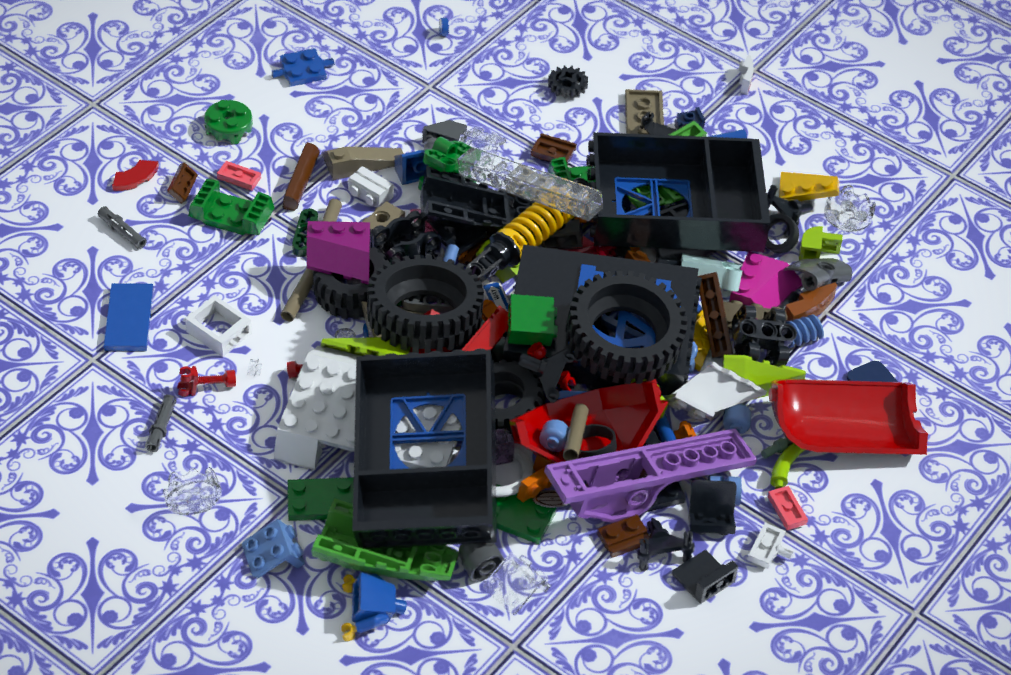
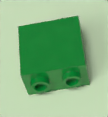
M511 294L508 305V343L533 345L541 342L543 346H551L553 338H557L558 331L557 325H554V320L557 319V307H554V297Z

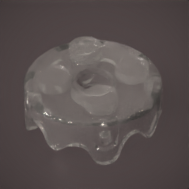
M845 185L839 191V196L826 199L824 207L825 218L837 229L846 232L860 231L871 224L876 202H871L867 193L858 195L854 192L852 185Z
M211 467L205 470V474H201L195 468H191L185 475L171 472L168 478V488L163 489L166 506L170 511L178 515H195L207 512L219 501L222 494L220 482Z

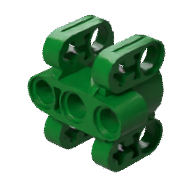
M439 137L435 140L432 149L424 151L423 162L440 172H455L471 177L470 181L476 183L473 176L461 170L467 165L474 167V165L479 164L482 153L463 142L449 141ZM421 176L419 178L418 189L420 191L422 189L424 176Z

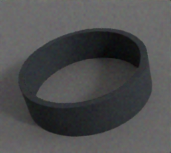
M586 425L583 438L604 437L611 440V443L598 450H580L578 459L616 452L615 432L604 425Z

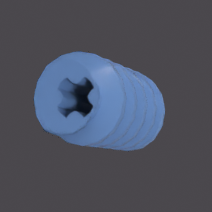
M813 314L786 322V324L792 325L797 332L796 338L789 345L790 348H793L795 344L801 345L802 341L808 343L809 339L815 341L817 337L819 339L824 337L823 326L817 316Z

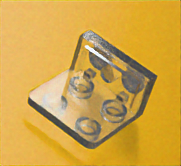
M473 127V129L461 133L459 139L460 142L481 151L480 164L490 167L494 166L498 147L505 144L507 140L500 133L491 132L490 134L484 132V129L480 127Z
M510 552L485 581L483 588L510 614L515 615L538 588L546 593L552 585L546 581L548 576L540 569L535 571L530 566L532 562L525 555L522 554L519 557Z

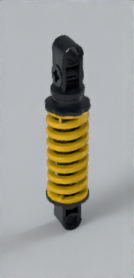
M575 178L564 188L561 186L551 187L544 196L505 225L503 229L492 234L489 239L490 244L484 248V251L476 259L467 265L466 269H471L472 275L476 274L479 277L478 281L484 282L487 278L493 276L497 270H503L507 266L513 267L518 265L523 245H541L542 241H546L563 224L577 217L578 205L584 200L590 188L588 181L584 178Z

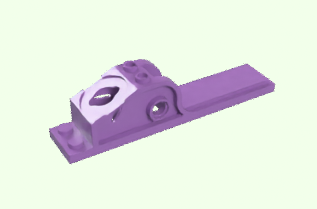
M735 428L546 465L544 472L563 503L570 504L577 517L586 519L589 517L601 519V521L612 523L636 514L639 516L646 512L655 502L658 493L673 482L754 466L757 458ZM644 468L648 476H646V478L638 479L642 469ZM584 480L587 481L588 486L584 484Z

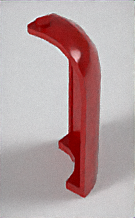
M811 379L771 381L769 401L772 403L775 420L784 436L801 449L830 453L927 455L928 433L922 428L920 420H915L914 413L917 412L915 384L909 382Z

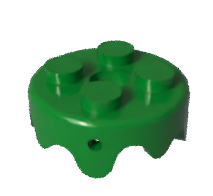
M220 100L212 104L204 114L206 135L212 133L217 141L228 139L232 144H238L245 132L251 133L253 116L249 107L244 103L235 100Z

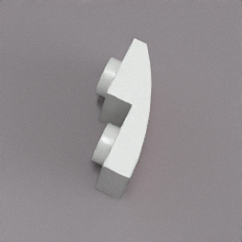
M749 54L744 61L741 60L738 71L741 72L739 82L742 85L741 93L748 95L754 70L753 59Z

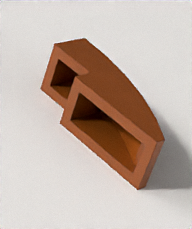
M834 282L812 291L800 293L798 301L786 304L787 321L807 317L811 314L819 316L834 300L837 283Z

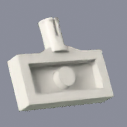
M764 523L747 560L767 569L777 555L790 560L794 551L781 546L786 531Z

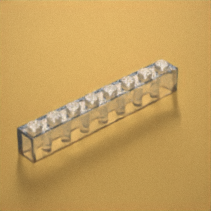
M471 147L457 159L459 175L587 221L603 209L602 191L474 147Z

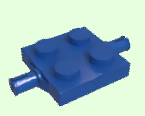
M316 48L280 55L282 69L271 70L273 78L284 76L288 80L290 87L326 80L327 74L324 67L334 66L335 62L333 58L322 60Z

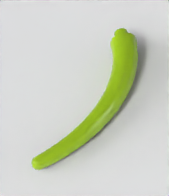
M793 443L782 452L773 467L770 484L775 489L785 487L788 484V473L792 463L806 449H801Z

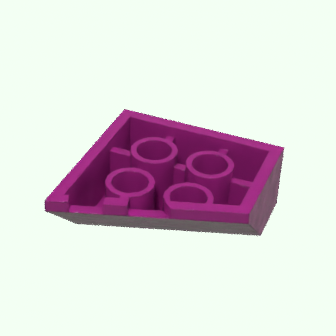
M308 221L307 269L330 275L337 273L343 275L345 279L351 280L356 278L362 280V283L368 284L370 222Z

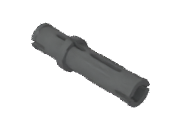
M103 206L98 210V217L102 218L108 223L110 229L119 232L137 249H142L146 245L147 239L125 223L120 215L114 214L107 206Z
M164 395L155 421L149 428L150 434L145 448L150 452H157L162 438L166 436L167 424L177 402L173 395Z

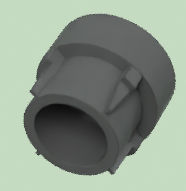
M495 543L461 544L459 553H457L462 560V566L474 582L484 581L494 576L505 563V559Z

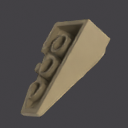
M347 146L321 152L333 181L350 177L362 166L372 172L395 167V155L404 154L401 148Z

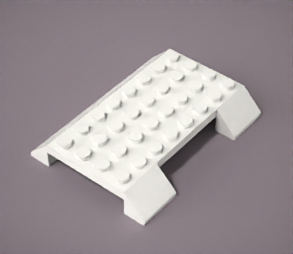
M319 345L307 354L277 428L274 460L316 470L323 452L320 443L354 452L356 357L363 356ZM423 405L413 409L426 431L429 432L444 407ZM454 414L449 416L441 431L462 429L459 420ZM406 416L401 419L395 433L416 432ZM457 441L394 445L398 457L409 468L446 467L450 463Z

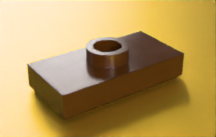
M185 162L181 163L167 192L180 204L186 202L198 174Z

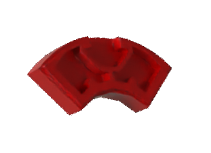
M139 160L133 168L123 172H116L112 185L113 191L134 189L144 181L148 182L156 174L159 168V161Z

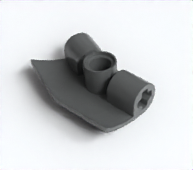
M835 258L802 259L784 268V270L803 272L801 282L803 287L809 291L834 282H849L853 275L852 269L847 263Z

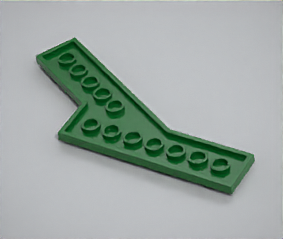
M354 477L288 480V521L326 520L334 498L353 504ZM518 493L496 498L497 529L539 545L557 512V507L538 505L532 500V497L522 502L517 498Z

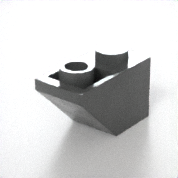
M446 120L424 126L422 143L429 138L439 137L449 141L465 143L467 139V125Z

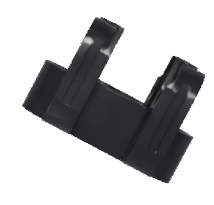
M412 211L406 217L392 220L386 227L383 225L374 227L370 232V247L380 250V253L387 257L391 265L394 259L398 258L401 262L405 256L414 259V255H420L421 259H426V255H432V259L437 260V257L441 255V238L435 231L425 233V220L421 219L419 211Z
M743 304L734 315L731 324L736 355H746L752 357L753 361H757L760 356V349H766L767 353L764 360L770 361V365L777 367L786 365L790 356L788 346L796 338L797 332L792 325L785 323V310L772 308L763 320H759L756 318V307Z

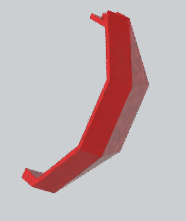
M656 379L653 381L645 380L640 384L633 382L631 384L603 387L559 399L554 403H545L509 422L514 443L554 463L566 461L563 458L564 449L557 453L547 450L540 444L539 436L543 425L550 420L563 421L569 428L575 405L584 404L588 407L589 412L586 425L599 424L611 428L616 435V451H622L644 445L669 401L661 400V391ZM597 436L583 438L580 450H598L610 444L611 440Z

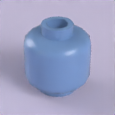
M743 403L726 408L723 414L724 429L736 428L739 434L747 432L751 426V410Z
M560 420L547 421L543 425L539 436L540 444L551 452L557 453L565 448L569 431L568 426Z

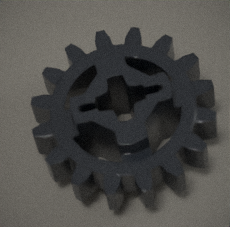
M563 65V68L557 66L556 71L551 70V74L548 75V88H551V92H556V96L563 95V98L570 96L573 99V95L580 97V93L585 94L586 89H588V76H585V71L580 72L579 67L573 69V65L570 68H567L566 65Z

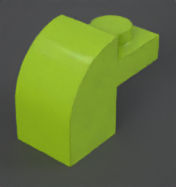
M823 226L807 229L802 236L799 260L819 259L821 252L839 254L843 235L823 232Z

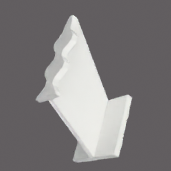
M712 361L708 362L705 369L675 392L666 395L665 399L669 401L670 407L676 410L683 409L688 412L687 415L689 417L699 420L713 417L714 412L764 396L767 391L755 385L752 381L742 378L733 371L725 369Z

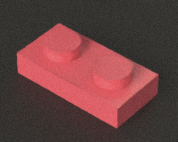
M225 161L217 172V179L253 191L261 180V173Z
M789 486L768 492L767 497L786 530L807 525L808 518Z

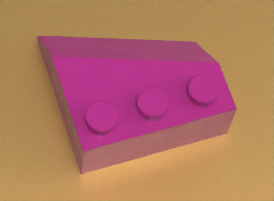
M748 251L741 267L743 272L739 291H731L729 302L736 300L744 305L756 303L762 305L763 308L771 309L773 306L778 307L792 291L800 289L803 285L801 278L794 270H784L785 267L789 266L787 262Z

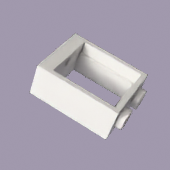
M216 295L204 301L199 308L189 313L185 318L186 332L222 357L252 334L251 319ZM215 312L234 324L220 336L202 325Z

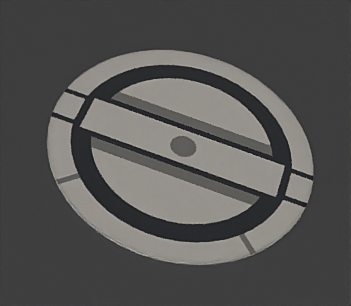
M556 490L540 491L536 497L532 498L536 504L544 507H563L568 505L563 503Z

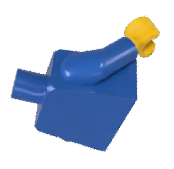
M360 573L355 579L350 574L344 576L342 588L345 593L352 592V622H355V625L344 623L341 626L342 632L350 631L342 635L345 641L353 640L355 632L362 633L388 624L395 613L402 615L405 613L407 602L396 599V587L394 584L386 582L378 574Z

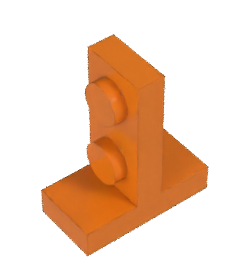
M537 454L533 466L536 472L521 481L517 498L525 502L531 497H536L543 489L551 487L552 483L544 470L546 465L555 463Z

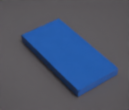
M111 283L104 351H147L154 290L153 284Z

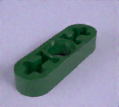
M311 208L301 211L292 241L293 254L298 257L307 256V235L300 233L307 230L308 223L306 220L310 218V221H318V212Z

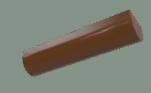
M305 143L283 199V209L294 211L300 204L320 154L319 148L312 143Z
M713 272L700 275L698 277H702L699 294L712 358L733 355L718 273Z

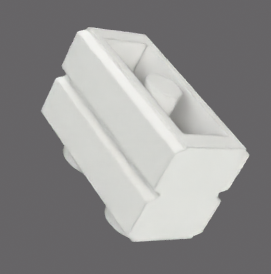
M362 166L349 177L348 191L354 197L358 196L365 200L368 205L380 207L386 201L389 202L393 198L394 184Z

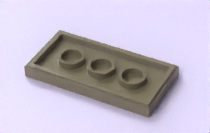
M625 89L626 134H648L644 128L643 130L640 128L642 117L649 111H651L650 114L654 113L653 122L664 125L662 91Z

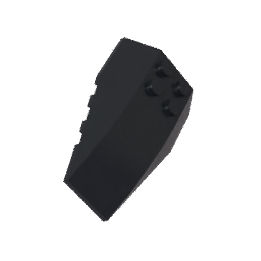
M426 166L420 194L422 220L443 224L447 227L483 232H498L534 203V201L518 195L515 198L509 196L507 191L499 189L498 192L488 188V184L481 181L480 184L472 182L469 176L455 172H440L430 166Z

